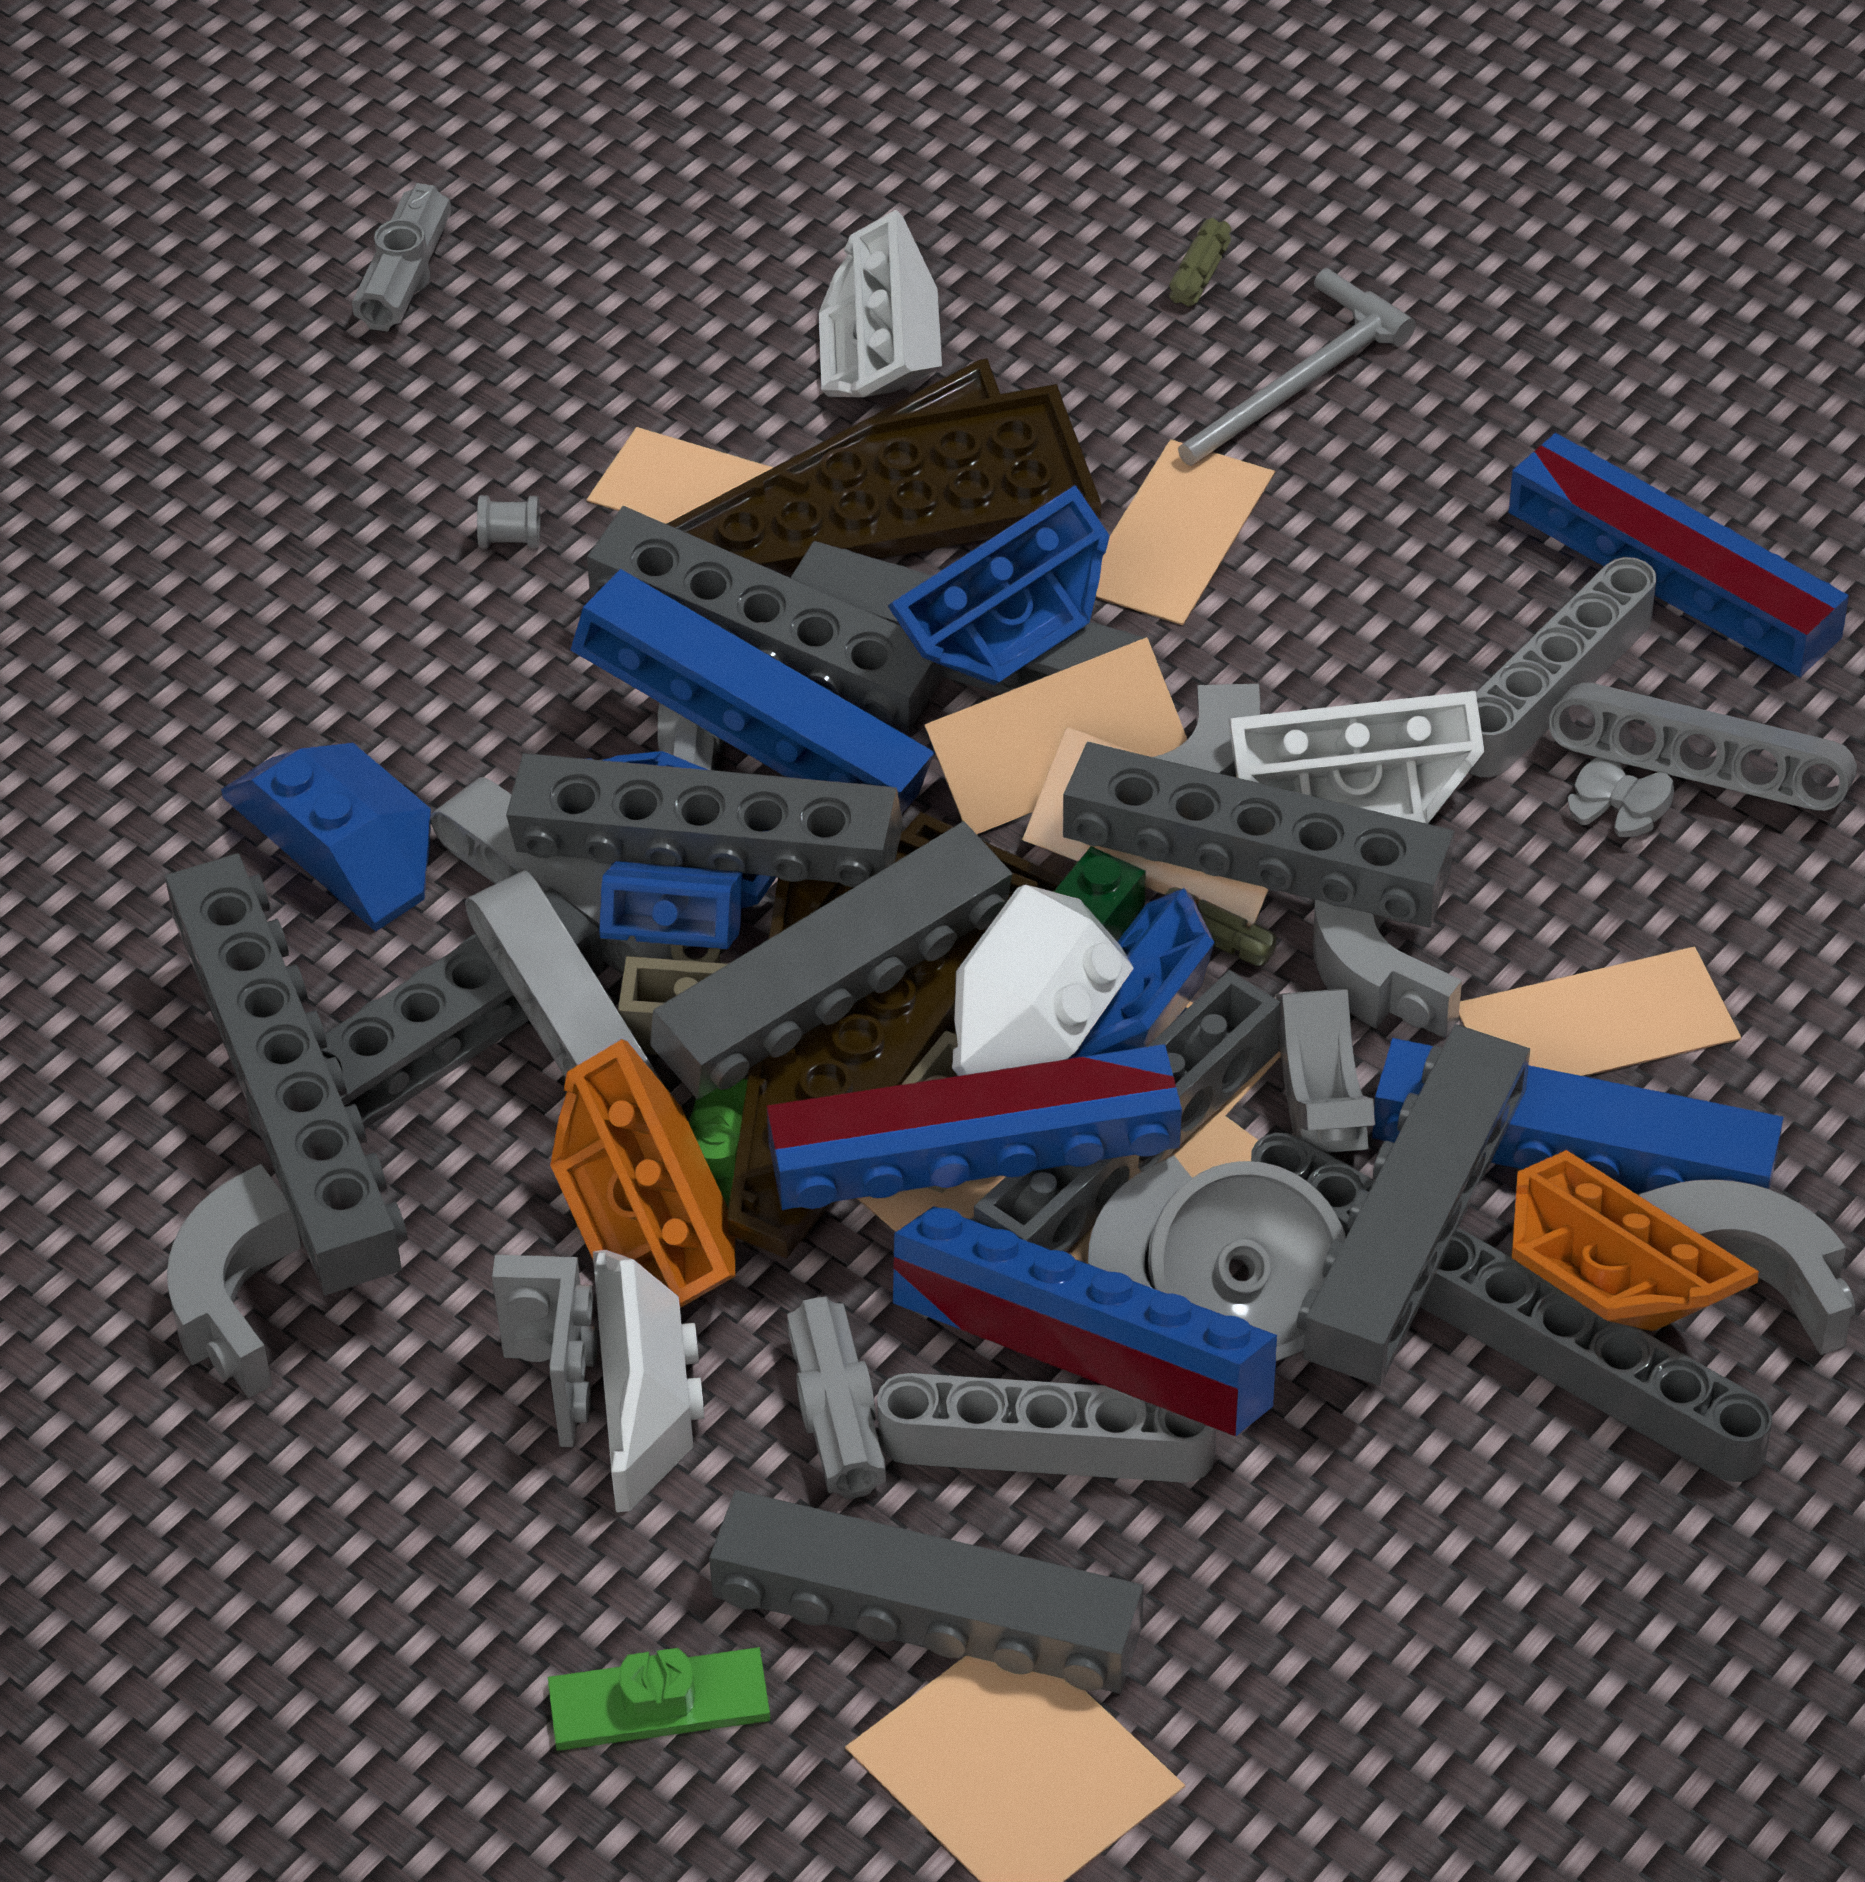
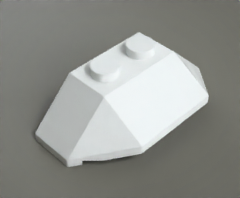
M894 210L849 236L844 249L847 256L835 272L819 310L821 390L828 397H867L895 392L916 380L927 377L932 371L942 366L938 289L903 216L897 210Z
M1476 691L1229 719L1236 778L1426 824L1430 822L1484 753Z
M1029 885L1017 888L956 971L954 1018L958 1047L953 1049L952 1069L958 1076L1068 1059L1076 1052L1134 968L1122 947L1080 899Z
M608 1250L593 1251L611 1473L616 1512L631 1511L694 1447L691 1420L705 1419L701 1377L687 1379L686 1365L698 1364L699 1357L695 1323L681 1324L679 1297L634 1259Z

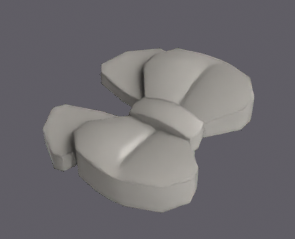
M1596 757L1580 771L1575 783L1576 794L1568 796V805L1571 817L1581 825L1590 824L1612 805L1619 809L1614 827L1615 833L1618 837H1636L1651 831L1654 827L1653 822L1657 821L1670 808L1674 795L1673 780L1667 773L1657 772L1638 780L1634 776L1625 775L1619 762Z

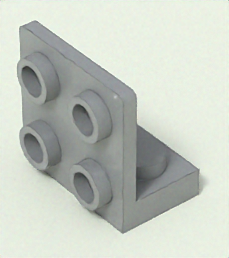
M495 1255L492 1280L504 1358H521L530 1362H542L551 1359L550 1378L560 1447H574L577 1423H588L590 1416L591 1387L590 1382L584 1381L585 1367H595L597 1358V1327L590 1326L593 1304L592 1286L580 1284L577 1257Z

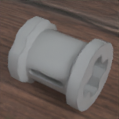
M479 495L477 507L479 549H488L490 544L495 542L527 543L529 549H539V496H529L527 502H494L490 500L488 495Z

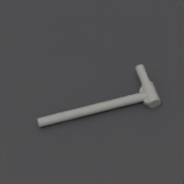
M1325 268L1321 270L1315 278L1314 286L1352 311L1355 325L1180 445L1178 452L1181 459L1187 465H1194L1374 339L1379 343H1393L1396 346L1404 345L1414 333L1416 327L1415 320L1373 292H1363L1330 269Z

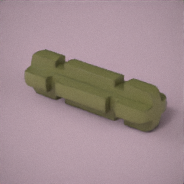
M1214 218L1206 219L1197 233L1199 236L1193 240L1179 265L1180 269L1175 272L1169 283L1171 289L1169 297L1175 304L1182 302L1187 307H1190L1198 302L1204 291L1202 288L1208 284L1222 258L1221 255L1226 251L1231 242L1229 233L1232 229L1228 222H1218Z
M1170 888L1165 894V896L1180 890V888ZM1189 893V894L1192 896L1193 900L1195 901L1196 896L1193 895V894H1191V893ZM1204 899L1200 900L1199 904L1195 903L1215 942V947L1230 954H1234L1238 950L1240 951L1238 956L1240 959L1257 967L1265 966L1270 957L1273 956L1277 938L1274 932L1255 923L1251 925V928L1246 927L1248 920Z

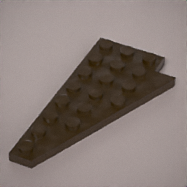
M986 358L960 369L670 521L667 525L782 575L789 576L793 575L814 541L840 549H847L871 558L882 559L991 539L1074 485L1081 492L1098 519L1101 518V500L1057 384L1000 394L989 361Z
M902 830L895 862L930 841ZM1012 873L1008 900L1017 888L1023 885L1038 888V882ZM778 878L769 939L854 887H848L839 882L807 879L791 882ZM975 928L957 939L952 948L939 959L934 961H927L925 959L907 970L899 982L889 990L882 993L873 991L854 1003L850 1011L839 1021L831 1025L822 1023L802 1035L799 1042L786 1054L780 1057H772L770 1055L749 1068L727 1217L729 1235L788 1259L823 1207L815 1209L798 1207L782 1210L769 1147L767 1105L902 1085L954 1021L956 971L987 929L979 930Z

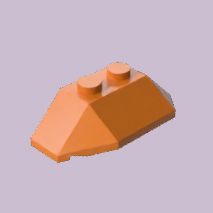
M621 1039L567 1071L564 1091H567L558 1118L550 1166L592 1259L593 1251L608 1250L634 1259L679 1297L680 1308L734 1278L735 1237L729 1235L727 1217L729 1209L683 1109L626 1040Z
M1567 1150L1522 1169L1517 1173L1512 1259L1606 1321L1655 1331L1758 1283V1270Z

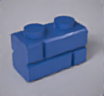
M615 861L602 877L600 938L627 941L631 936H634L638 942L728 949L740 931L742 872Z

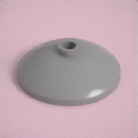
M1237 1161L1225 1163L1205 1170L1191 1178L1172 1195L1161 1210L1154 1225L1149 1244L1148 1265L1151 1286L1153 1289L1164 1293L1184 1296L1193 1304L1225 1316L1240 1317L1252 1326L1276 1334L1277 1362L1304 1350L1305 1330L1297 1328V1317L1302 1301L1309 1289L1320 1290L1325 1280L1322 1272L1329 1248L1336 1238L1345 1241L1346 1236L1335 1211L1316 1188L1300 1176L1279 1166L1263 1162ZM1232 1259H1239L1247 1265L1249 1276L1246 1281H1237L1230 1275L1229 1263Z

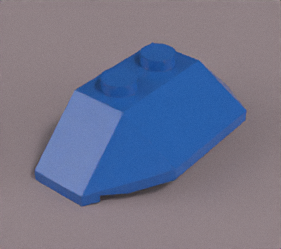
M1074 485L888 605V608L922 658L995 686L1090 623L1100 580L1102 558L1106 553L1110 535L1076 485Z
M354 743L300 748L269 758L221 789L223 799L375 932L425 900L426 871L431 833V808Z
M1185 888L1147 903L1117 941L1134 969L1076 1052L1068 1059L1146 1047L1188 1009L1186 1006L1202 986L1215 942L1192 896Z

